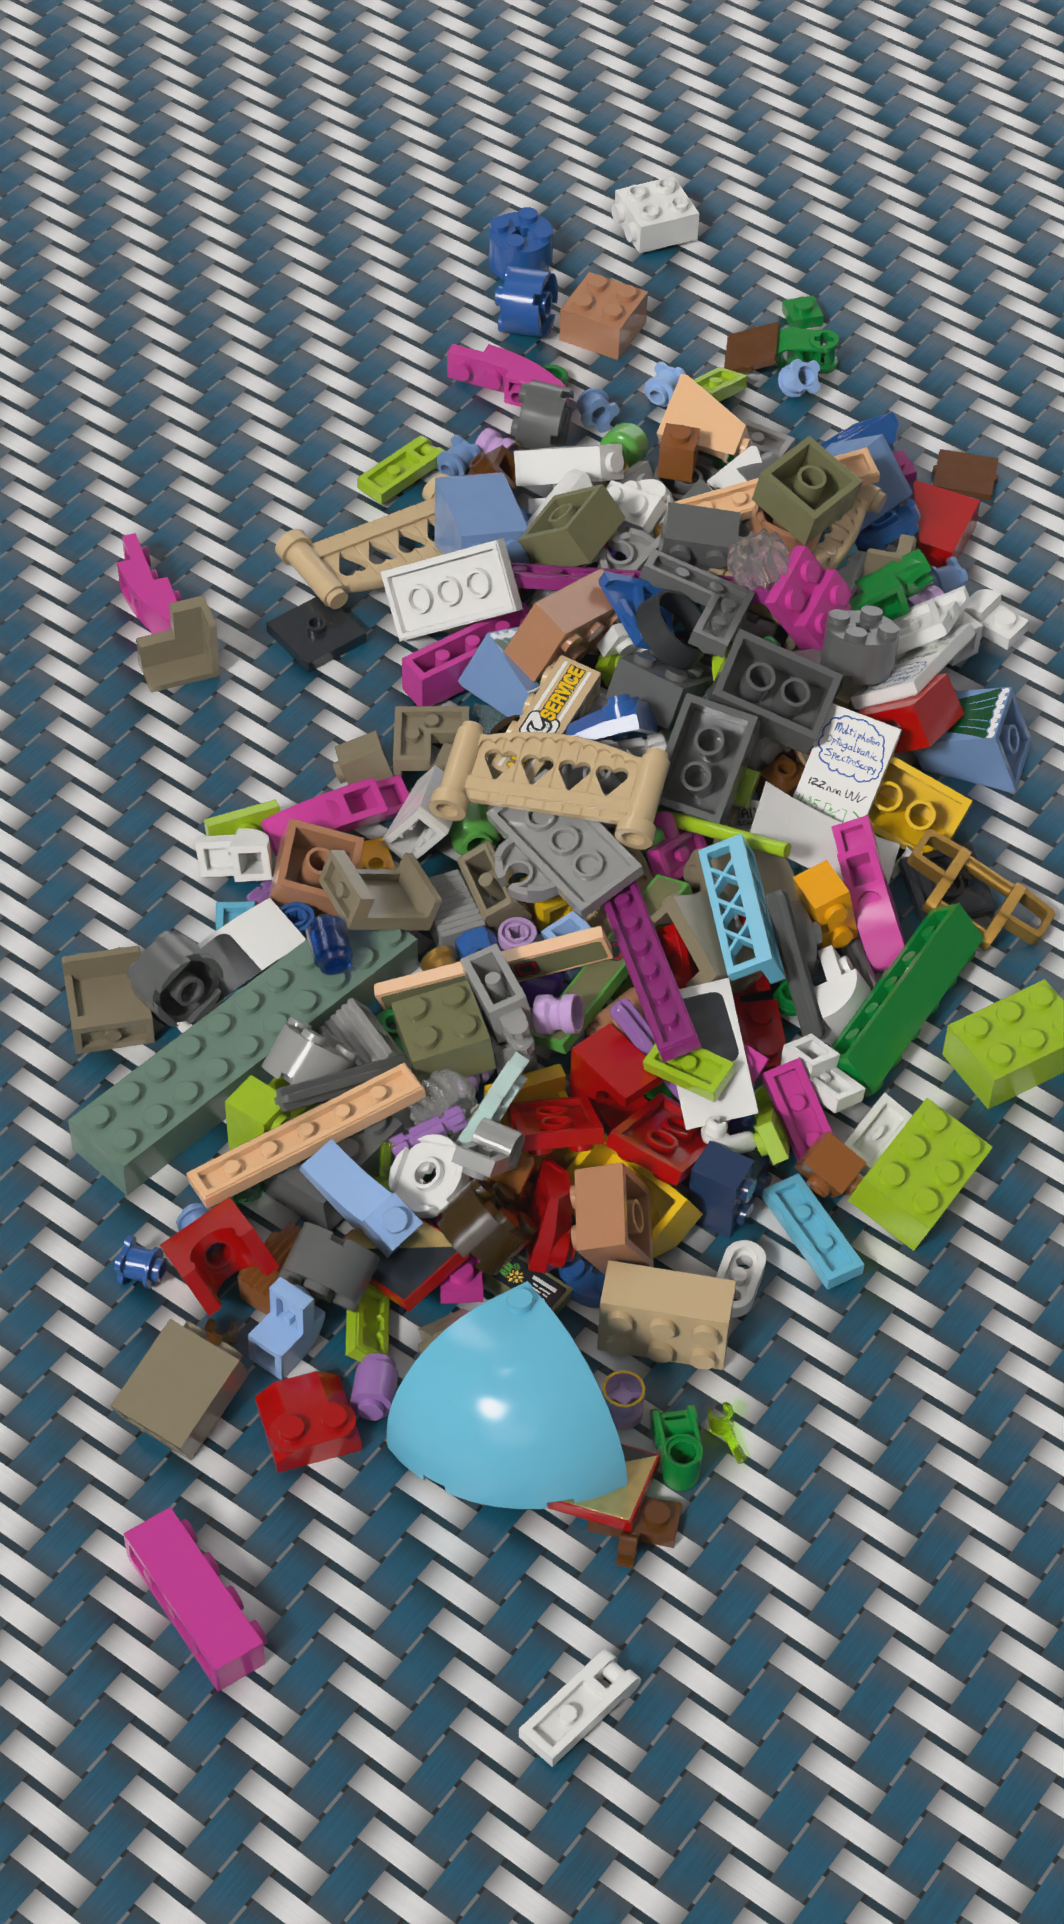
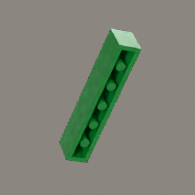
M960 903L930 910L831 1046L832 1049L840 1054L837 1068L866 1088L865 1097L871 1096L881 1089L883 1079L891 1068L901 1061L903 1051L920 1034V1028L925 1020L938 1009V1002L945 992L957 982L958 974L975 957V950L984 939Z

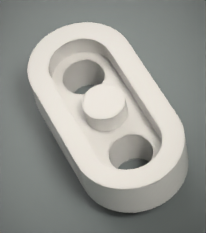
M748 1240L736 1241L727 1247L716 1278L736 1281L734 1298L738 1301H733L731 1318L743 1316L751 1309L765 1271L766 1254L757 1243ZM739 1265H747V1266H749L750 1268H749V1269H744V1268L738 1267V1266H739Z

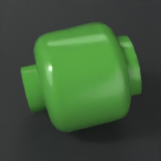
M625 422L615 425L602 438L600 445L622 444L623 459L627 462L629 468L638 461H642L649 449L648 439L644 431L633 423Z
M470 802L465 818L452 822L448 832L453 848L461 856L484 842L490 841L495 847L497 846L499 831L488 821L486 812L489 809L484 804Z

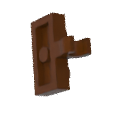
M646 1496L631 1532L603 1525L589 1519L587 1522V1532L620 1538L617 1548L616 1565L633 1569L639 1542L674 1548L682 1503Z

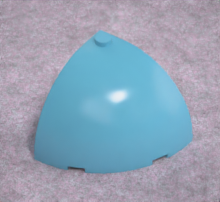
M528 1281L479 1305L445 1329L411 1366L392 1402L386 1430L389 1450L416 1476L423 1480L427 1477L445 1486V1492L453 1496L493 1507L548 1508L547 1503L570 1499H574V1503L583 1502L606 1495L628 1485L626 1464L620 1439L603 1394L574 1340L555 1313Z

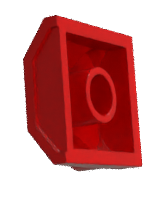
M543 1157L526 1213L534 1220L539 1230L525 1246V1253L529 1271L547 1273L554 1268L562 1269L566 1261L571 1262L575 1249L570 1236L572 1204L570 1200L571 1181L569 1172L553 1160Z
M314 1371L272 1383L255 1396V1402L277 1473L362 1451L361 1439L356 1427V1416L353 1409L349 1406L337 1374Z

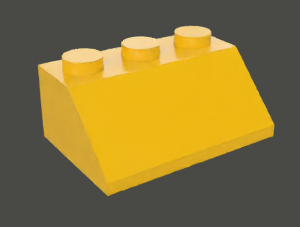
M892 755L868 816L874 833L889 841L900 844V847L906 850V845L914 850L928 829H932L952 840L973 805V801ZM926 845L923 847L921 853L934 851L936 849Z
M604 1133V1141L606 1144L608 1136ZM605 1144L594 1145L592 1150L580 1152L566 1169L569 1172L571 1186L575 1185L574 1170L624 1163L651 1189L653 1258L675 1248L703 1215L688 1199L668 1183L656 1179L652 1172L642 1166L621 1159L614 1150L606 1147ZM572 1206V1214L576 1217V1211Z

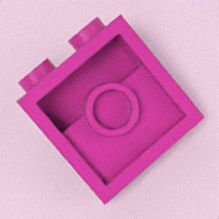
M795 546L764 604L800 649L822 650L829 611L834 609L849 611L851 606L848 602L853 595V591L836 569H824L807 546Z

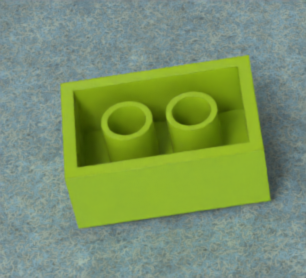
M1044 979L949 1024L942 1055L987 1109L997 1106L1064 1073V1000Z
M926 1098L865 1175L848 1201L914 1251L993 1147L929 1098Z

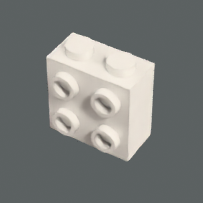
M674 176L615 190V204L611 207L613 219L621 225L628 242L633 243L639 253L698 239L699 212Z

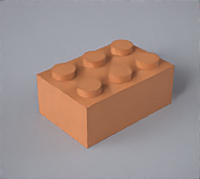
M602 568L535 602L504 650V653L533 682L542 678L548 666L554 667L561 655L579 663L587 653L591 651L594 654L598 653L599 649L596 645L612 625L621 623L599 585V578L605 572Z

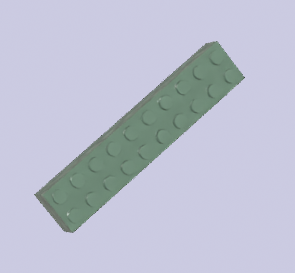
M338 915L71 1117L68 1123L72 1149L124 1194L129 1195L226 1119V1099L250 1075L267 1085L275 1078L262 1068V1064L290 1016L304 1021L312 1027L311 1030L320 1034L318 1031L319 1027L324 1026L325 1021L330 1020V1016L335 1015L336 1010L341 1009V1006L346 1004L348 999L353 998L363 1005L370 1007L377 1001L374 993V984L410 975L418 969V939L407 930L400 929L348 930Z

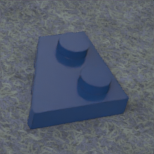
M605 571L599 578V585L635 647L651 650L639 631L636 611L640 603L666 589L656 588L650 582L643 579ZM659 606L666 626L674 635L672 613Z

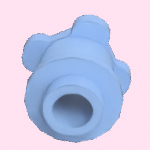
M800 359L793 360L790 365L783 367L779 373L778 383L780 389L786 396L792 398L801 396L805 391H808L810 394L817 393L821 388L818 382L820 365L815 360L808 363L802 362Z
M658 362L654 367L657 374L645 383L644 390L652 403L665 407L668 406L681 373H686L680 367L673 368L667 366L665 362Z

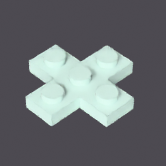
M515 1052L455 1142L457 1145L472 1140L474 1132L483 1118H488L497 1123L500 1122L511 1102L516 1098L528 1079L522 1075V1072L530 1060Z

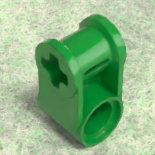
M794 327L782 329L779 336L776 365L782 369L786 365H790L795 359H800L802 362L807 363L815 360L820 365L819 374L831 373L838 365L835 349L839 345V336L834 331L828 329L814 330ZM823 339H826L825 346H823ZM822 357H824V364H821Z
M686 1405L685 1410L661 1413L658 1409H650L651 1436L653 1445L657 1449V1454H660V1468L665 1484L677 1491L693 1489L701 1479L703 1447L695 1405ZM678 1461H684V1462H687V1463H686V1464H682V1463H678Z

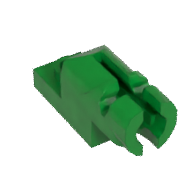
M921 550L911 551L901 556V562L892 560L881 569L855 580L859 595L849 600L850 610L861 611L863 606H876L882 609L883 616L890 620L911 612L907 598L925 590L934 582L933 576L928 573L932 570Z

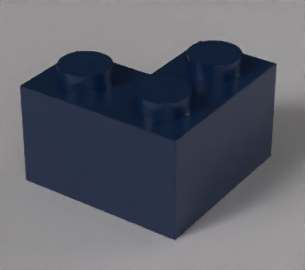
M709 1141L690 1172L688 1200L703 1214L696 1223L728 1238H731L738 1225L744 1227L754 1208L752 1203L756 1196L763 1197V1190L770 1186L772 1175L768 1173L769 1155L762 1157L756 1149L739 1154Z

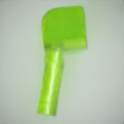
M382 1141L379 1166L380 1176L372 1178L392 1193L389 1186L392 1142Z
M723 1402L724 1417H716L711 1408H708L709 1431L716 1436H722L737 1463H744L747 1457L733 1430L734 1409L732 1405L728 1402Z

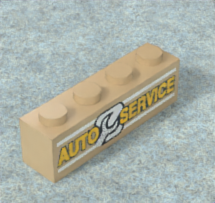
M561 655L554 667L548 666L540 681L541 687L536 694L531 693L527 697L522 709L523 714L518 722L512 721L506 733L547 732L566 735L567 726L586 716L599 696L601 673ZM498 753L490 754L487 765L492 778L496 779L516 762L517 758L513 755L502 757ZM527 759L523 763V769L528 781L545 769L550 770L554 763L551 761L539 763L536 759Z

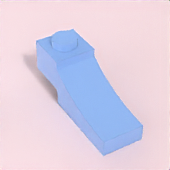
M332 1139L302 1164L299 1169L356 1231L360 1228L387 1258L417 1232L423 1224L395 1192L392 1194L374 1180Z

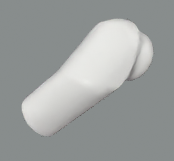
M712 1116L708 1118L705 1126L701 1128V1136L706 1144L712 1141L739 1154L751 1152L756 1148L752 1132L745 1131L729 1135L726 1133L727 1123H721L722 1118Z

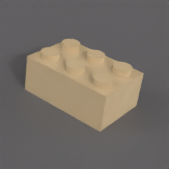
M608 1260L600 1301L597 1350L607 1351L617 1356L633 1355L646 1357L660 1363L670 1361L688 1364L703 1370L711 1368L723 1370L736 1281Z

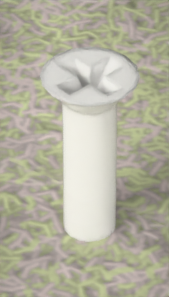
M906 845V851L894 864L892 878H895L900 872L898 866L900 859L909 857L913 851L908 845Z

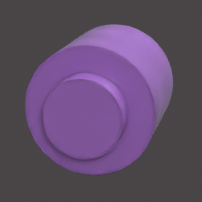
M379 1353L369 1354L362 1359V1362L356 1368L350 1406L363 1419L375 1421L389 1415L399 1377L396 1363L392 1358Z

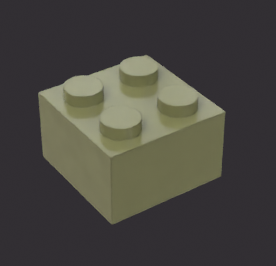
M808 436L761 472L752 500L803 545H806L853 508L863 481L812 437Z
M603 484L554 495L518 541L534 564L581 565L586 567L599 558V551L617 535V528L626 517Z
M468 980L391 1003L397 1032L406 1058L410 1062L411 1071L425 1090L496 1069L491 1039Z

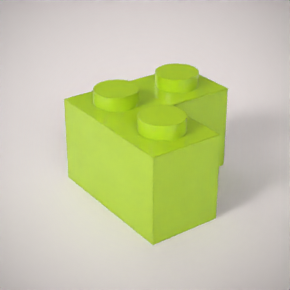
M250 1075L225 1101L229 1150L317 1107V1103L287 1112L281 1111L279 1105H276L274 1098L277 1097L276 1091L280 1087L291 1085V1083L286 1081L281 1075L279 1079L274 1078L267 1085Z

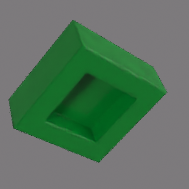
M814 295L783 300L782 312L789 327L807 329L823 325L824 316Z

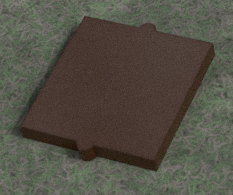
M779 322L759 327L752 326L748 330L729 334L727 337L724 368L738 373L747 371L751 373L755 369L777 364L781 328Z
M940 449L937 465H934L932 473L935 474L933 486L968 497L991 500L994 484L998 483L999 478L996 474L999 458Z

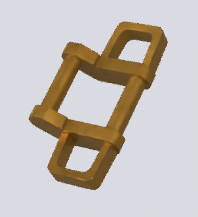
M928 829L907 859V863L937 884L921 909L929 913L931 909L949 905L941 899L960 870L964 869L1006 897L987 928L973 921L984 937L978 947L986 952L1002 927L1028 944L1036 945L1054 918V909L1019 882L1013 884L970 856L972 852L964 846L955 843L932 829ZM924 846H931L953 859L946 871L922 855L921 851ZM1018 902L1040 918L1041 924L1038 929L1032 928L1011 915Z

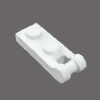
M604 1649L597 1654L519 1728V1738L551 1767L566 1755L622 1700L629 1698L641 1682V1678L631 1669L625 1671L617 1664V1657L608 1649ZM606 1678L612 1684L606 1689L598 1682L599 1679Z

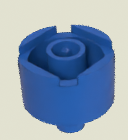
M523 207L519 212H511L493 217L490 220L489 267L497 277L504 280L508 266L549 271L553 260L554 234L550 222L538 215L537 210L531 207Z
M507 267L504 285L498 286L495 293V304L500 306L499 332L534 337H547L549 335L556 315L550 314L552 303H557L558 283L554 273L546 270Z

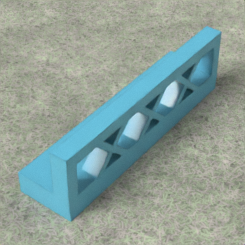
M739 834L698 850L724 963L730 980L734 981L762 970L771 984L785 979L777 941L765 902V893L756 857L743 835ZM727 853L731 854V860L724 871L712 867V859ZM727 883L739 887L731 902L720 899V894ZM735 913L746 917V922L738 934L727 930V926ZM743 945L754 949L756 958L736 965L734 958Z

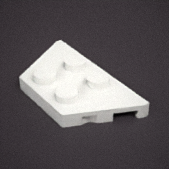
M965 586L910 607L911 612L892 620L900 627L896 660L903 657L911 649L919 646L923 648L930 647L938 643L941 637L948 635L970 601Z

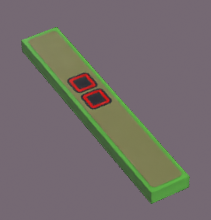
M657 874L641 894L650 918L661 908L660 903L666 897L675 893L691 895L690 884ZM657 924L654 925L655 930L667 926L668 924ZM613 930L607 936L612 946L613 958L585 965L559 997L561 999L564 994H579L581 996L584 1007L582 1031L579 1034H565L562 1030H556L553 1034L539 1035L534 1028L531 1034L536 1045L566 1054L592 1022L595 1015L599 1013L628 976L629 972Z

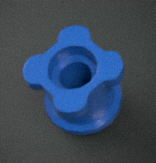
M128 1235L114 1264V1271H117V1283L125 1285L128 1278L143 1282L145 1288H151L155 1282L160 1283L165 1276L168 1263L167 1258H163L162 1248L155 1247L151 1250L137 1246L136 1237Z

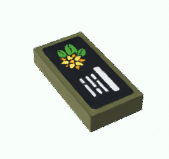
M519 1254L497 1275L492 1276L482 1272L483 1284L499 1294L528 1281L556 1316L572 1299L574 1290L572 1287L548 1272L529 1271L527 1259Z

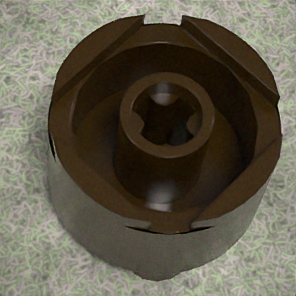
M471 1179L437 1213V1217L442 1218L438 1222V1226L452 1247L464 1258L471 1253L480 1260L475 1267L492 1276L497 1275L533 1239V1235L539 1230L531 1217L524 1212H519L511 1203L515 1199L513 1193L499 1181L492 1186L485 1180Z

